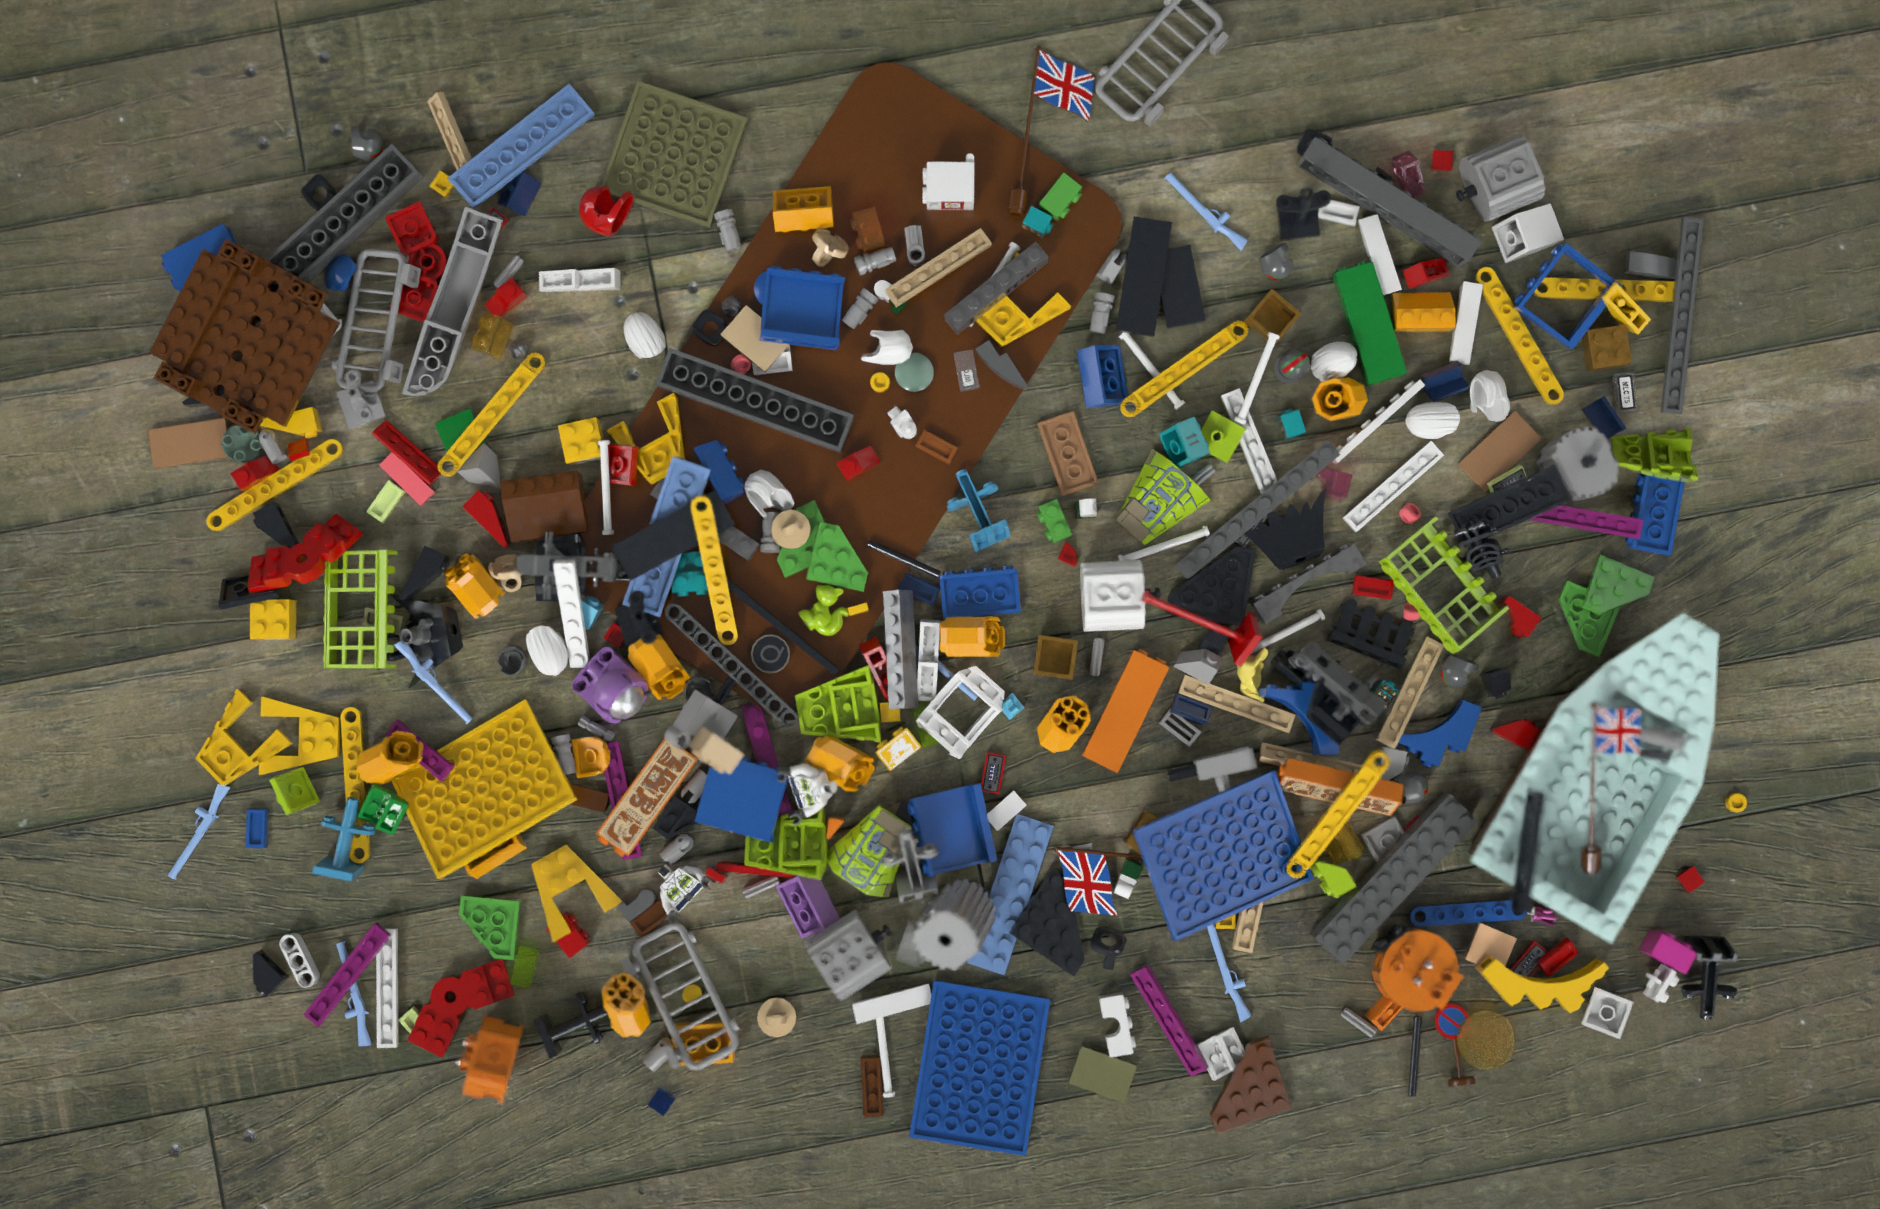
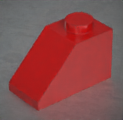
M868 446L837 462V465L847 482L881 463L872 446Z
M267 455L244 464L230 474L239 489L247 491L280 469L276 464H272Z
M1525 718L1524 721L1514 720L1492 727L1489 731L1524 750H1529L1540 729L1535 727L1536 723Z

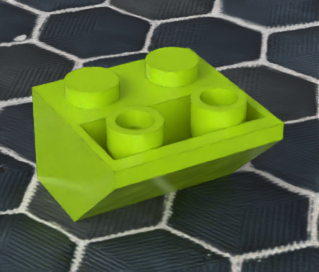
M1316 860L1310 867L1313 875L1321 880L1319 885L1328 896L1331 895L1337 898L1356 887L1348 871L1341 866Z

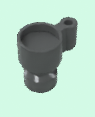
M421 619L418 626L403 629L400 632L401 642L413 645L427 644L431 639L429 628L433 625V619Z

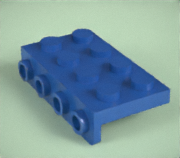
M1638 474L1636 479V485H1638L1637 493L1634 494L1632 500L1634 510L1629 517L1643 519L1639 539L1625 537L1626 548L1671 556L1685 482Z
M1002 566V570L994 571V567L982 568V572L975 573L974 569L962 570L963 574H955V571L943 572V575L939 576L943 619L947 617L1020 613L1018 569H1013V566Z

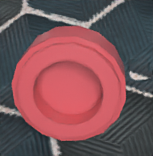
M744 354L737 355L731 361V369L740 374L747 373L751 367V361Z
M1407 503L1401 508L1399 515L1406 524H1413L1421 517V512L1415 504Z
M1409 602L1405 603L1403 609L1404 618L1408 621L1419 619L1420 616L1417 609Z

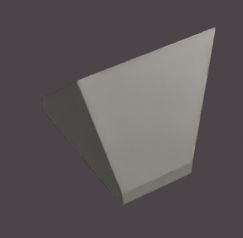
M483 443L457 472L468 482L501 489L497 455Z

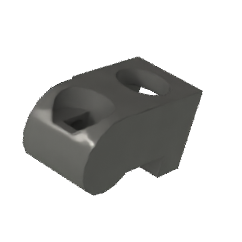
M644 889L633 902L628 904L625 900L617 907L628 922H630L656 901V893L652 889Z

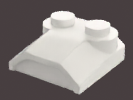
M1594 987L1581 1024L1620 1039L1633 1002Z

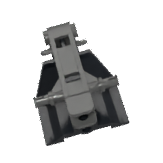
M545 532V538L538 539L536 555H520L517 559V572L519 574L535 576L536 601L559 602L553 566L555 560H575L580 597L585 589L586 577H594V587H597L598 577L603 578L605 582L631 581L616 554L604 553V557H598L599 549L595 548V556L586 557L587 546L582 534L553 537L554 532ZM587 561H590L589 564H593V561H596L598 566L587 565Z
M1315 642L1308 643L1302 650L1300 649L1296 653L1292 649H1289L1287 653L1281 650L1277 657L1275 656L1270 662L1279 674L1294 682H1301L1305 677L1316 681L1306 713L1307 718L1338 746L1358 724L1363 726L1365 722L1368 724L1372 723L1386 707V703L1380 697L1369 691L1372 688V684L1377 680L1376 676L1371 680L1374 674H1370L1367 679L1362 681L1355 679L1341 667L1339 660L1334 661L1329 656V653H1325Z

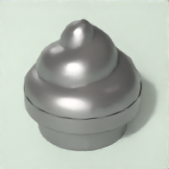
M734 295L729 296L722 302L723 313L728 316L738 315L741 310V303Z
M514 341L508 348L513 359L522 360L526 357L530 345Z

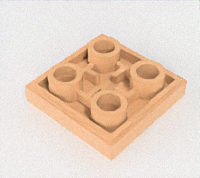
M1479 922L1464 959L1479 964L1490 954L1502 965L1506 966L1517 938Z

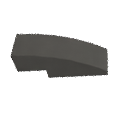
M1630 251L1625 255L1624 274L1675 280L1677 259Z
M989 340L976 348V353L982 361L1000 378L1022 390L1027 388V384L1007 353L999 356Z

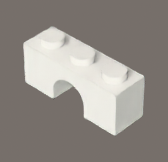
M1122 992L1099 996L1102 1017H1113L1119 1021L1118 1030L1113 1034L1105 1035L1110 1058L1133 1054V1048H1136L1134 1036H1130L1129 1028L1133 1027L1131 1016L1127 1017L1126 1009H1129L1128 998L1124 997Z

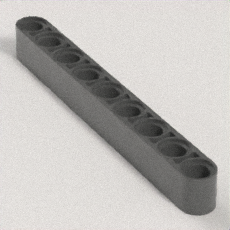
M675 603L669 604L666 607V617L783 726L790 728L798 724L797 712L687 610ZM673 607H677L680 610V614L676 618L670 615ZM688 620L694 623V628L691 631H687L684 627ZM705 633L709 639L706 644L702 645L699 642V636ZM716 647H721L723 650V654L719 658L713 655V650ZM730 660L737 662V668L734 671H730L727 667ZM745 673L750 674L752 677V681L747 685L742 682V676ZM760 686L766 689V695L763 698H759L756 695V690ZM773 700H778L781 704L778 711H773L770 707V703ZM792 713L795 716L793 724L785 722L786 714Z

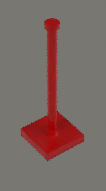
M1148 591L1142 594L1141 602L1151 603L1229 636L1228 643L1234 664L1242 666L1262 639L1256 615L1250 612L1238 628L1232 630L1152 596Z

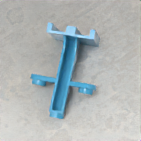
M967 470L958 471L955 475L966 498L960 500L958 498L950 499L947 502L948 511H954L970 505L980 527V531L969 535L975 553L1011 537L1006 520L1004 519L992 525L980 500L998 490L997 484H994L993 481L983 485L984 489L977 492Z
M347 797L342 823L336 821V817L324 816V819L321 820L322 826L340 830L334 858L325 857L314 865L313 874L352 881L363 872L364 864L349 861L354 833L375 835L376 829H374L372 824L355 826L360 805L358 798Z

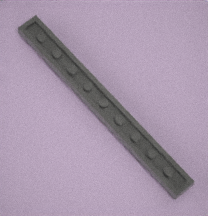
M1681 218L1660 413L1682 414L1704 219Z
M1328 440L1175 564L1176 567L1188 580L1340 456L1338 451Z

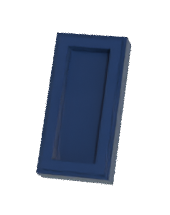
M909 573L905 574L897 590H913L914 598L933 606L941 589Z
M1176 693L1170 713L1207 725L1213 706Z

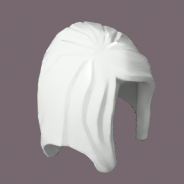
M635 312L627 317L624 323L625 339L629 348L638 358L654 357L666 348L664 333L651 316L644 312Z
M871 330V336L879 338L878 348L871 354H863L861 356V360L883 365L900 364L910 358L913 346L909 335L904 330Z
M1332 342L1323 346L1312 355L1311 369L1313 375L1322 382L1334 378H1343L1356 365V349L1346 342Z
M1489 370L1476 374L1470 384L1471 411L1477 413L1478 407L1488 420L1498 422L1506 419L1510 410V403L1503 378L1498 372Z
M1444 402L1419 404L1413 407L1406 416V425L1409 431L1415 436L1425 439H1439L1453 433L1460 423V415L1456 406Z
M759 470L750 474L744 485L746 495L762 517L767 516L763 510L764 508H777L786 511L794 506L791 493L772 473Z
M537 626L529 631L526 635V644L534 665L544 675H559L567 666L568 661L567 647L562 635L559 632H555L550 626Z

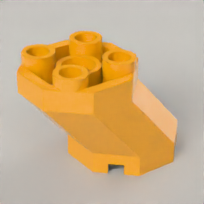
M1350 377L1334 378L1321 382L1312 396L1316 414L1329 421L1360 415L1368 401L1364 385Z
M466 553L462 555L459 562L454 566H450L444 573L446 575L444 579L446 586L475 619L479 618L478 614L486 616L499 604V595L503 597L505 594L503 587L495 578L490 576L489 571L474 554L469 555Z
M947 617L945 621H941L939 624V648L948 657H999L1001 654L998 653L999 650L1005 647V629L1003 626H999L998 622H1001L999 617Z
M660 634L657 635L655 642L652 644H645L640 639L629 646L628 658L644 678L649 689L658 700H663L661 697L673 699L684 691L686 680L689 681L690 676Z
M1074 695L1057 699L1037 726L1040 745L1053 753L1070 750L1091 721L1088 705Z
M395 731L389 738L385 737L382 742L359 753L356 771L360 778L367 783L388 784L397 774L421 762L423 743L421 741L418 742L413 733Z
M833 736L818 737L814 741L809 755L805 758V763L816 769L824 770L828 781L836 782L838 786L849 792H856L859 790L857 786L867 784L875 770L874 765L871 763L874 762L871 756Z
M621 973L613 975L602 988L603 1003L611 1020V1028L623 1038L629 1036L639 1037L651 1023L650 1010L644 996V988L631 974Z

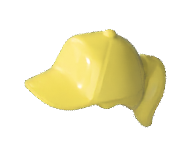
M1264 647L1256 656L1249 655L1242 666L1237 665V675L1241 680V693L1262 703L1264 702V697H1259L1258 688L1261 683V669L1264 667L1262 662L1268 655V650Z

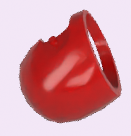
M608 186L589 188L580 199V218L583 224L591 231L602 236L612 237L619 231L626 220L634 201V195L630 191H626L617 202H614L611 199Z

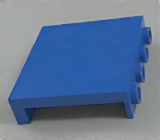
M221 224L161 255L164 261L162 266L167 273H170L172 277L170 281L179 293L202 249L217 255L225 239L238 245L228 226Z
M780 266L767 268L759 341L837 350L840 341L839 327L845 277H840L841 275L836 273L823 275L819 271L807 273L797 268L783 270Z
M746 757L741 758L731 774L726 771L722 774L710 766L695 822L763 841L774 842L775 835L773 832L788 776L786 781L778 782L777 777L784 775L776 774L780 766H776L775 769L768 768V763L757 761V764L750 763V758Z
M972 784L909 799L908 811L914 821L912 823V830L917 835L918 840L916 847L933 844L938 850L936 856L922 858L920 867L925 876L932 877L936 874L968 866L997 861L981 784Z

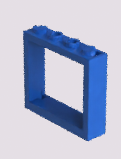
M1563 243L1554 247L1551 251V258L1541 264L1538 269L1540 271L1536 277L1533 276L1526 285L1528 288L1525 292H1521L1515 298L1514 302L1516 303L1513 308L1567 349H1573L1606 307L1602 296L1614 282L1620 287L1622 285L1570 245ZM1563 253L1606 285L1567 338L1524 307V304Z

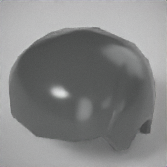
M511 645L505 647L499 653L497 664L501 668V673L513 676L520 674L526 668L527 656L522 648Z
M694 677L684 687V697L687 702L695 690L710 699L713 697L711 682L703 677Z

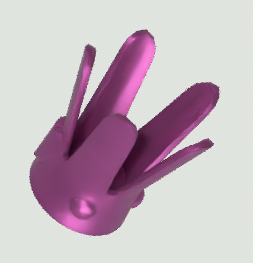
M1533 906L1531 913L1529 912L1531 921L1541 922L1555 928L1552 920H1557L1558 916L1551 914L1555 910Z

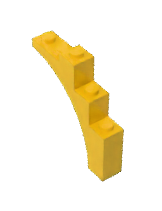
M1490 954L1475 967L1500 997L1511 1006L1519 1003L1523 996L1526 995L1540 1010L1548 1007L1552 1000L1555 999L1570 1014L1578 1010L1585 1001L1580 994L1588 991L1591 984L1597 979L1602 978L1609 969L1603 961L1595 958L1585 967L1571 974L1556 978H1533L1512 972Z

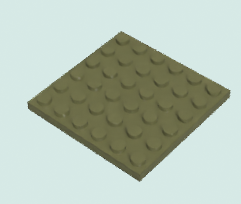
M637 81L601 186H608L611 195L619 198L626 191H630L634 195L633 203L711 228L714 214L718 208L748 118Z

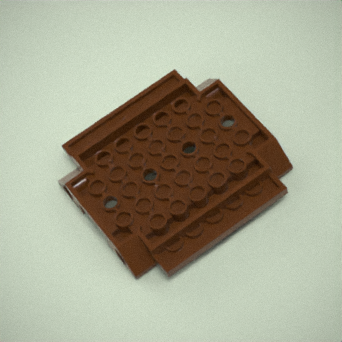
M225 239L217 255L202 249L149 352L163 360L153 379L186 397L196 399L221 413V416L254 434L257 433L264 417L286 427L340 322L320 311L329 294L261 256ZM277 281L279 288L277 291L272 292L271 284ZM259 316L261 319V323L259 326L255 327L253 325V319L254 317ZM237 351L243 353L240 361L235 360V353ZM220 385H223L225 388V392L223 395L219 396L217 394V388Z

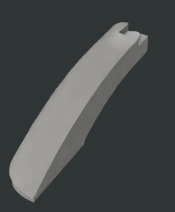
M470 207L464 208L442 279L427 318L424 321L402 394L420 396L431 393L442 386L449 377L482 289L503 219Z

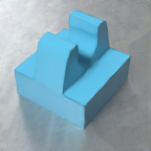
M1011 693L1002 701V712L1010 720L1023 710L1024 706Z

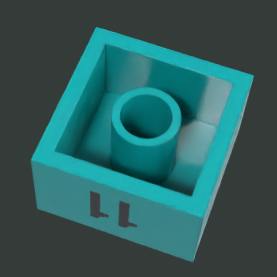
M1195 417L1177 423L1158 434L1169 460L1178 468L1210 453L1208 443L1204 440L1201 427Z

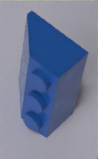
M1094 345L1077 350L1086 408H1100L1121 404L1128 397L1120 345Z
M714 440L694 448L702 465L711 469L708 477L723 503L726 504L746 493L744 491L745 482L742 477H737L735 471L738 469L733 460H728L726 454L729 452L724 443L720 444L718 440Z

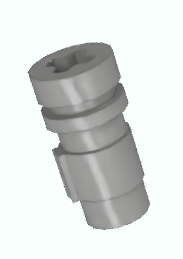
M732 209L722 210L714 214L715 220L718 221L717 227H720L721 232L719 234L722 244L725 245L727 252L741 248Z
M888 247L868 255L865 253L862 257L860 255L856 256L854 261L861 276L866 274L867 271L870 273L873 269L896 262V257L892 247Z
M865 288L861 290V295L856 297V302L852 304L842 319L852 329H855L858 324L861 325L867 317L866 313L868 310H872V305H875L879 300Z
M1096 292L1090 332L1105 334L1109 311L1113 307L1111 303L1114 302L1115 296Z
M765 512L767 516L763 517L762 520L763 538H761L760 551L764 553H779L780 546L774 541L771 534L772 522L779 513Z
M1655 725L1652 727L1643 726L1640 740L1682 752L1686 743V733L1676 732L1675 730L1666 731V728Z
M570 734L551 738L552 745L554 744L553 751L556 752V758L565 775L576 773L575 761L571 751L572 743H569L571 740Z

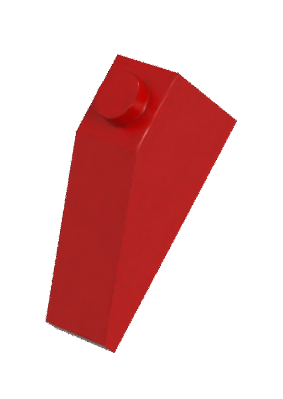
M478 490L462 507L503 547L509 548L510 543L497 505L493 502L494 497L487 491Z
M874 637L859 644V647L886 701H888L886 655L877 637Z

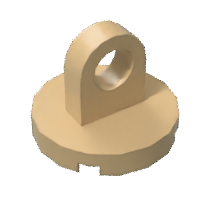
M823 228L817 229L812 236L814 243L818 246L812 260L818 267L828 264L833 256L845 258L849 250L847 243L836 234L832 236L829 230Z
M786 510L774 518L771 534L779 546L786 549H794L806 543L810 536L811 528L804 514L796 510Z
M516 554L500 556L495 559L494 563L491 562L488 566L490 576L500 579L503 589L508 592H515L521 587L520 576L522 574L517 572V559L519 556ZM508 579H515L517 581L514 585L506 583Z
M780 997L770 998L765 1001L760 1007L757 1016L761 1030L772 1037H781L788 1034L796 1024L797 1018L794 1006L785 998Z

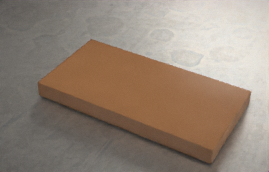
M1074 410L1038 422L1037 426L1061 496L1063 497L1098 485L1099 482Z
M1513 411L1466 455L1458 465L1483 492H1486L1489 489L1487 486L1488 482L1512 468L1542 438L1516 411Z
M221 418L148 430L153 468L159 469L228 458L222 449V437L228 429L227 419Z

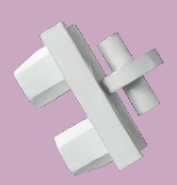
M895 406L887 413L892 419L890 421L891 425L900 438L910 439L916 435L917 427L906 410L901 412Z
M1661 964L1654 971L1653 975L1646 973L1645 976L1649 981L1643 994L1656 1002L1661 1001L1665 1003L1669 998V993L1666 992V989L1669 985L1672 987L1676 986L1680 980L1676 976L1677 972Z

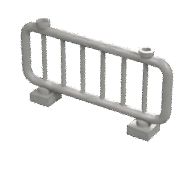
M1165 0L1163 4L1166 7L1109 68L1105 65L1100 70L1099 75L1101 77L1096 83V94L1123 119L1133 122L1139 120L1145 114L1144 123L1151 127L1164 111V107L1160 103H1157L1155 107H1153V104L1208 44H1210L1209 52L1215 57L1228 43L1229 36L1224 31L1218 36L1223 27L1222 17L1204 0L1192 1L1215 20V26L1210 32L1206 31L1177 6L1181 0ZM1174 8L1206 35L1197 46H1194L1164 20ZM1161 22L1193 49L1183 61L1151 34ZM1148 36L1180 63L1171 75L1138 48ZM1135 51L1167 77L1158 89L1126 63V60ZM1122 65L1154 92L1145 103L1113 77ZM1109 79L1112 80L1141 107L1133 114L1128 113L1104 92V84Z
M368 248L361 251L356 261L357 269L352 274L354 277L339 359H333L331 365L332 369L336 370L337 384L344 389H347V383L344 380L345 368L379 372L378 380L374 385L361 383L362 391L377 392L382 389L386 380L393 383H401L404 364L389 359L403 284L418 288L421 269L407 264L406 258L401 252ZM368 256L395 258L399 261L397 272L363 269ZM362 273L396 276L394 291L360 288ZM359 292L393 295L390 311L356 307ZM355 311L390 314L387 330L353 326ZM352 330L385 333L384 348L349 345ZM348 349L381 352L380 368L346 364Z
M674 922L675 925L669 923L637 940L632 951L635 961L632 962L628 957L622 960L627 974H631L635 979L640 978L638 972L641 971L677 1049L674 1050L672 1046L663 1049L671 1067L676 1069L682 1066L679 1061L682 1059L688 1068L699 1070L736 1050L739 1043L736 1031L739 1030V1026L735 1019L730 1020L693 944L697 942L693 932L688 933L684 925ZM672 930H677L680 933L682 941L645 960L643 959L640 952L643 945ZM685 943L691 958L652 977L646 963ZM693 961L700 975L660 995L654 981ZM702 978L708 993L669 1012L662 998ZM710 996L717 1010L677 1030L671 1016ZM719 1013L725 1028L686 1048L679 1034ZM726 1031L731 1038L729 1046L699 1062L692 1061L688 1051Z

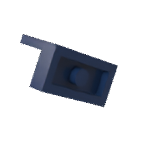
M522 171L507 183L498 204L513 210L521 216H525L541 186V182Z
M1458 361L1422 375V382L1425 384L1423 389L1432 402L1443 400L1469 389V385L1462 377V367Z
M1605 396L1582 409L1592 426L1597 428L1599 433L1604 434V437L1607 439L1626 429Z

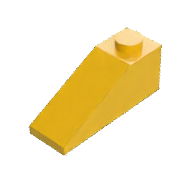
M1615 282L1602 296V300L1612 317L1619 325L1626 324L1627 331L1639 335L1651 320Z
M313 407L294 411L286 427L269 418H264L260 425L261 427L305 436V438H313L317 436V433L323 432L318 409Z

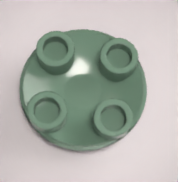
M911 353L907 361L896 364L895 377L898 384L909 392L925 389L930 385L934 376L932 363L926 356L919 353Z
M234 425L224 433L222 449L226 456L235 462L245 463L252 461L259 455L262 449L259 433L257 431L254 434L239 425Z

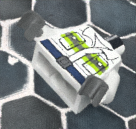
M807 763L789 767L790 769L779 767L776 771V774H784L777 777L778 782L786 781L788 776L798 808L803 809L801 812L795 810L791 813L790 818L793 816L799 817V819L793 821V825L800 824L802 817H809L819 812L826 806L827 800L832 796V793L837 791L836 782L828 781L824 770L816 769Z
M665 864L658 873L666 880L660 886V897L663 908L667 913V920L672 925H675L673 922L675 917L681 921L682 917L678 913L703 887L711 889L708 887L709 881L713 883L716 881L705 875L700 868L686 865L684 867L680 866L674 872Z

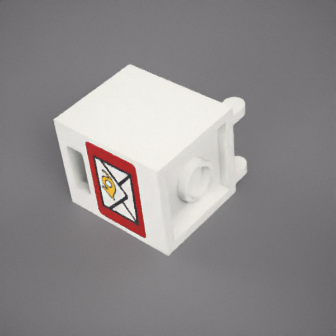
M970 153L966 156V162H927V168H923V184H927V187H923V204H927V210H973V154Z

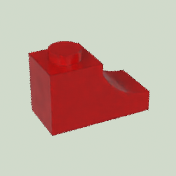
M1444 258L1420 262L1403 270L1409 289L1450 276Z
M510 278L496 289V293L485 303V306L495 319L499 320L528 296L513 278Z
M1504 596L1500 603L1504 607H1509L1507 612L1510 622L1507 627L1512 629L1511 633L1518 638L1529 637L1541 617L1512 597Z

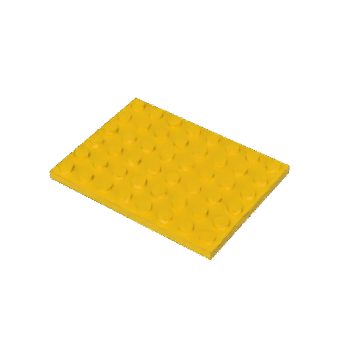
M526 699L437 750L455 766L444 782L438 780L419 763L397 774L391 780L398 796L409 803L406 813L438 879H442L577 800Z

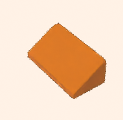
M830 817L826 837L831 838L846 818Z
M1383 995L1364 1016L1382 1031L1403 1007L1393 1003V1001Z

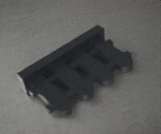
M1348 599L1345 604H1340L1339 609L1342 610L1338 623L1334 622L1333 628L1336 630L1328 634L1326 641L1398 669L1405 665L1407 658L1402 657V655H1407L1408 650L1405 649L1408 637H1413L1414 632L1411 631L1412 624L1410 621L1404 620L1397 626L1393 624L1394 617L1390 613H1385L1380 619L1374 617L1376 611L1372 606L1365 607L1363 612L1356 610L1357 602L1354 599ZM1354 615L1360 617L1356 630L1350 628ZM1372 622L1378 624L1375 637L1368 635ZM1390 629L1397 632L1393 644L1386 642Z

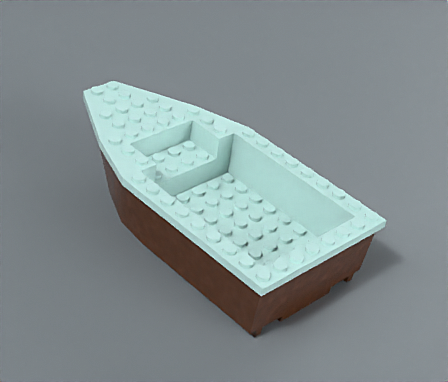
M1680 614L1605 663L1583 684L1560 700L1539 728L1540 730L1530 749L1526 750L1468 851L1472 856L1470 861L1514 886L1527 790L1546 792L1531 897L1612 943L1702 786L1714 726L1719 634L1686 614ZM1596 703L1599 707L1608 709L1635 708L1641 711V730L1643 726L1652 727L1655 725L1666 728V731L1686 733V743L1683 751L1678 752L1673 749H1667L1665 746L1653 745L1640 740V752L1641 749L1668 752V761L1648 759L1634 753L1604 754L1595 752L1593 843L1601 848V868L1597 874H1586L1580 867L1581 847L1589 843L1592 708H1590V705Z

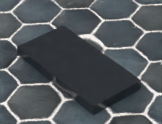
M1190 245L1168 249L1161 291V302L1167 329L1206 321Z

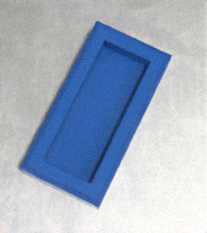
M247 808L245 848H267L268 809Z

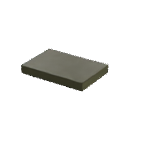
M1081 1045L1068 1083L1125 1103L1137 1065L1116 1057L1110 1058L1108 1054Z

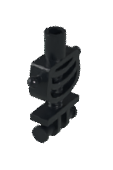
M1482 518L1477 522L1471 521V526L1469 527L1467 524H1463V527L1455 528L1454 533L1457 538H1460V546L1474 542L1467 550V560L1472 564V567L1476 571L1486 568L1491 578L1499 577L1502 572L1497 563L1502 562L1503 554H1508L1509 549H1501L1500 543L1496 539L1485 538L1491 535V528L1487 526L1486 520Z

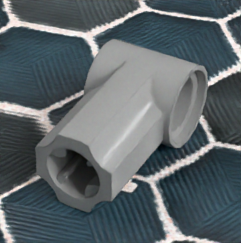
M912 225L904 228L907 256L912 266L920 267L924 264L926 258L921 226ZM916 252L922 255L917 260L911 258L912 254Z

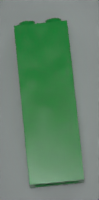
M1364 260L1356 263V267L1348 269V266L1336 269L1337 272L1332 277L1367 387L1404 376L1407 371L1373 262L1367 263Z

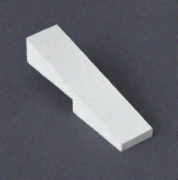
M1378 214L1359 219L1358 223L1367 257H1370V261L1374 264L1383 295L1402 290Z
M616 268L539 272V291L621 290L620 270Z
M1464 281L1460 286L1456 328L1453 329L1449 362L1454 363L1458 361L1460 364H1470L1483 284Z
M921 619L917 678L918 701H932L936 696L940 620Z
M928 983L852 1002L856 1023L859 1024L928 1005L931 1001V990Z

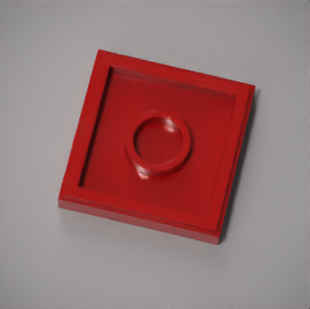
M608 444L610 483L635 486L639 447Z

